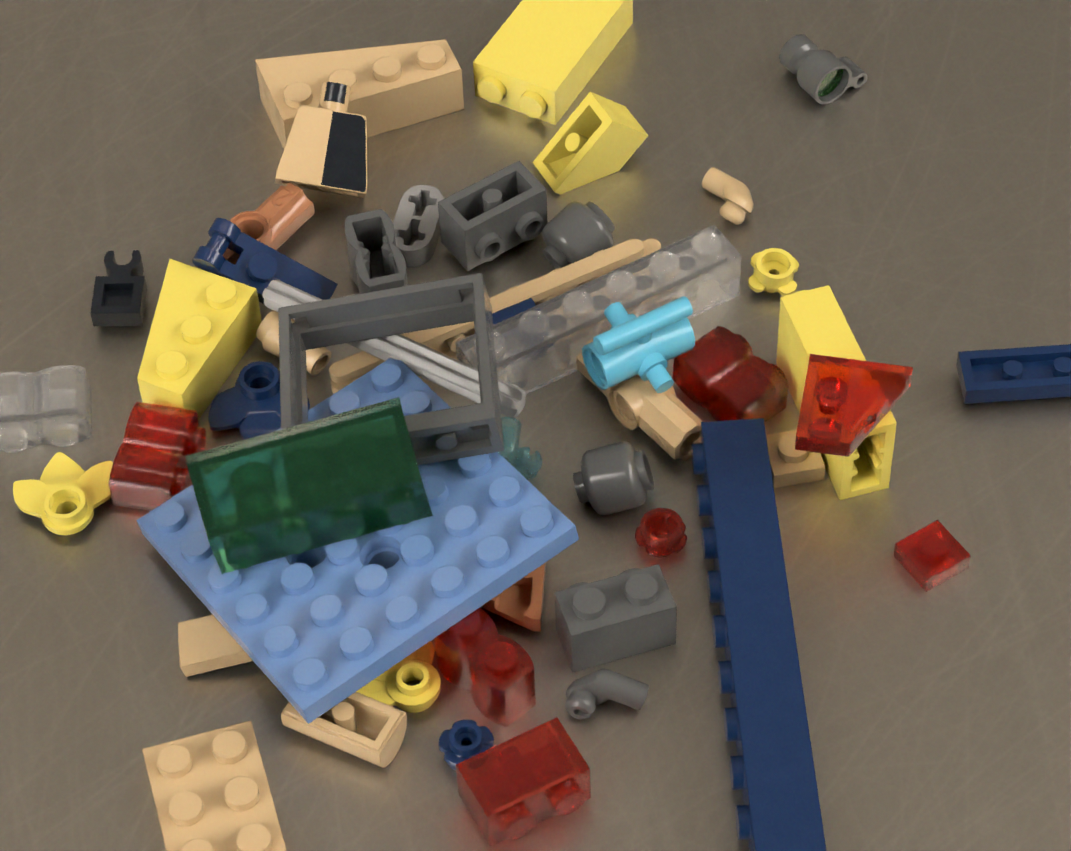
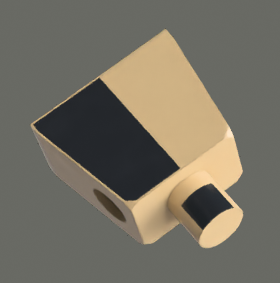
M323 82L319 107L299 105L276 171L275 184L287 185L290 182L299 188L364 199L367 192L366 116L347 113L350 86L334 82Z

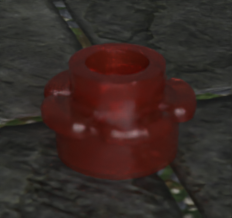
M655 508L645 513L642 517L640 526L635 531V539L640 547L646 548L647 554L659 558L667 557L671 553L680 552L687 543V535L684 534L686 526L677 512L668 508Z

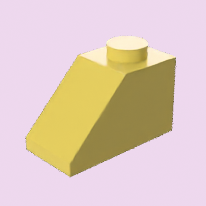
M589 92L532 163L552 190L561 195L620 171L649 135L626 106Z

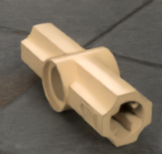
M593 338L589 340L586 344L593 342ZM581 352L576 357L577 370L596 386L587 372ZM636 375L606 390H601L597 387L608 398L613 414L623 426L631 430L639 426L674 460L679 458L684 461L691 458V444L701 443V422L703 421L676 398L673 386L663 393H657L649 380L643 381L639 375Z

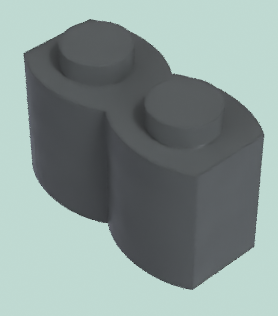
M382 209L347 216L345 220V237L349 270L354 283L358 286L359 294L408 285L406 262L403 254L396 247L394 225L388 214Z

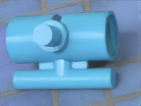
M682 296L638 317L634 314H628L620 302L609 305L605 309L604 315L612 325L610 330L595 336L593 342L584 345L582 348L585 367L596 386L601 390H606L639 375L643 381L649 380L657 393H663L670 389L674 384V380L666 370L667 361L695 347L694 331L687 318L693 314L692 305L688 298Z

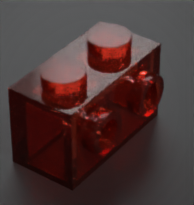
M557 717L456 764L459 796L490 847L505 839L515 840L521 838L534 825L555 815H568L576 811L586 800L591 798L590 767Z

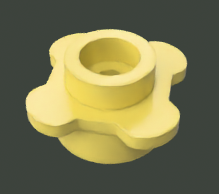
M769 248L755 253L751 257L750 264L754 268L753 275L748 279V286L751 290L757 293L763 291L769 293L778 292L782 296L795 293L797 284L793 277L794 273L798 271L799 263L790 253L779 248Z

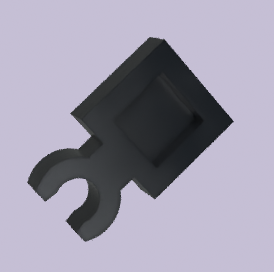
M133 250L132 260L125 265H118L114 251H108L104 257L107 276L95 277L90 313L93 327L143 326L147 285L145 276H142L144 268L140 251Z

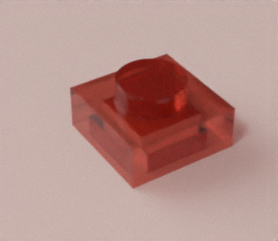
M939 520L895 543L894 557L926 592L968 569L971 555Z

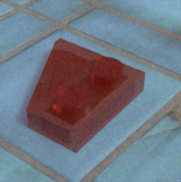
M810 354L796 432L795 450L849 457L911 387L913 367Z

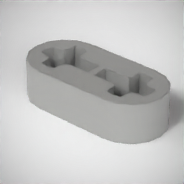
M417 185L405 191L401 197L393 225L396 247L403 254L406 267L424 265L430 261L434 254L440 236L438 202L444 199L441 191L436 187ZM422 206H426L423 215L416 216V212H420ZM412 236H419V240H415L413 245L409 246Z

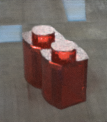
M717 326L696 340L695 347L692 350L674 358L672 379L693 402L707 408L716 421L764 418L765 423L786 408L789 385L783 371L777 365L769 364L764 359L753 355L748 341L742 335L734 334L725 327Z
M136 402L127 422L123 443L117 451L108 484L113 505L152 511L192 485L193 471L190 469L194 458L202 457L206 445V429L199 425L197 410Z
M480 607L434 638L436 662L441 673L456 687L471 692L476 707L492 722L507 727L536 705L535 672L531 657L516 641L498 634L493 620Z

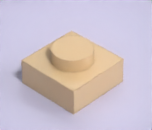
M812 427L766 435L774 488L824 480L825 465Z

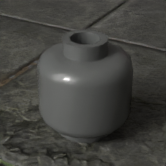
M589 201L586 204L571 202L542 229L543 239L547 245L542 252L554 268L565 267L600 250L613 247L614 241L611 233L615 230V227L604 211L593 202Z
M625 441L586 451L582 456L581 471L573 473L574 486L579 501L581 503L590 501L592 508L600 515H610L640 507L646 501L647 491L654 490L653 476L645 451L643 449L636 451L632 444Z

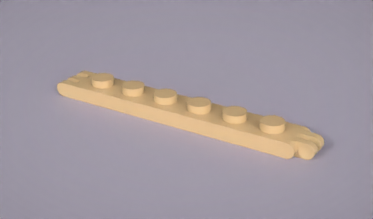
M653 238L644 241L629 239L608 249L600 250L565 267L554 269L550 273L529 282L511 287L505 292L489 298L492 314L532 298L541 311V327L643 284L645 276L655 273L661 268V243ZM474 321L401 334L458 361L477 354ZM360 351L332 363L329 367L332 392L335 394L385 361L365 351Z

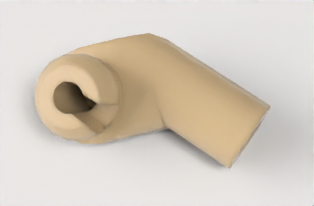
M715 167L707 171L702 181V188L726 201L720 208V216L735 225L742 224L746 214H751L754 208L748 187L743 182Z

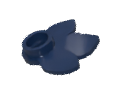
M256 361L246 365L240 371L235 387L219 393L213 400L208 415L210 429L212 431L239 428L242 439L250 447L280 429V371L273 364L265 361ZM307 396V399H308V410H310L309 398H308V396Z

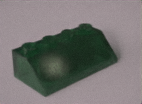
M399 397L185 456L207 539L222 574L433 516L422 469Z

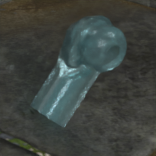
M501 417L504 451L498 453L528 481L532 480L537 476L538 470L542 467V457L537 450L533 455H530L529 446L519 447L522 428L519 420Z

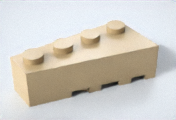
M446 39L255 59L261 101L283 149L285 148L299 105L319 107L323 82L340 83L351 87L347 113L366 116L367 138L464 110L462 69Z

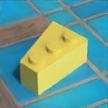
M169 259L137 377L146 418L187 433L192 431L256 338L257 329L262 322L256 288Z

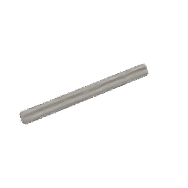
M278 279L272 280L262 294L264 305L276 312L281 307L322 300ZM397 334L347 343L384 361L389 358L400 360L417 376L472 401L481 403L478 369L414 340ZM498 379L501 414L510 418H516L525 407L526 392L521 388Z

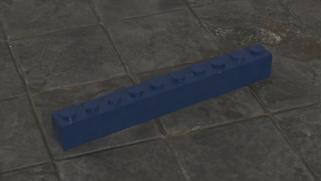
M764 418L701 422V443L691 444L693 475L703 474L704 485L696 486L698 516H708L709 527H702L704 560L713 559L715 569L714 571H707L709 603H719L720 615L712 616L714 647L724 648L726 661H718L720 694H730L732 705L731 708H724L726 742L736 741L738 756H730L729 759L732 790H742L744 805H736L735 809L738 840H748L750 851H826Z

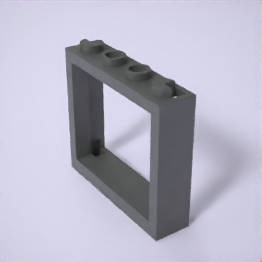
M482 273L278 308L281 453L294 486L504 451L492 306ZM295 318V323H292L291 319ZM474 321L481 403L308 432L306 350Z

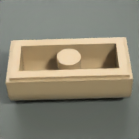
M358 692L353 693L309 724L290 702L287 703L281 712L282 723L285 727L382 768L387 767L397 755L407 727L406 712Z

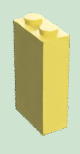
M522 0L473 61L475 96L526 114L531 118H537L556 125L633 24V0Z
M830 286L801 290L794 294L780 297L776 364L805 427L813 428L825 470L839 500L889 488L897 422Z

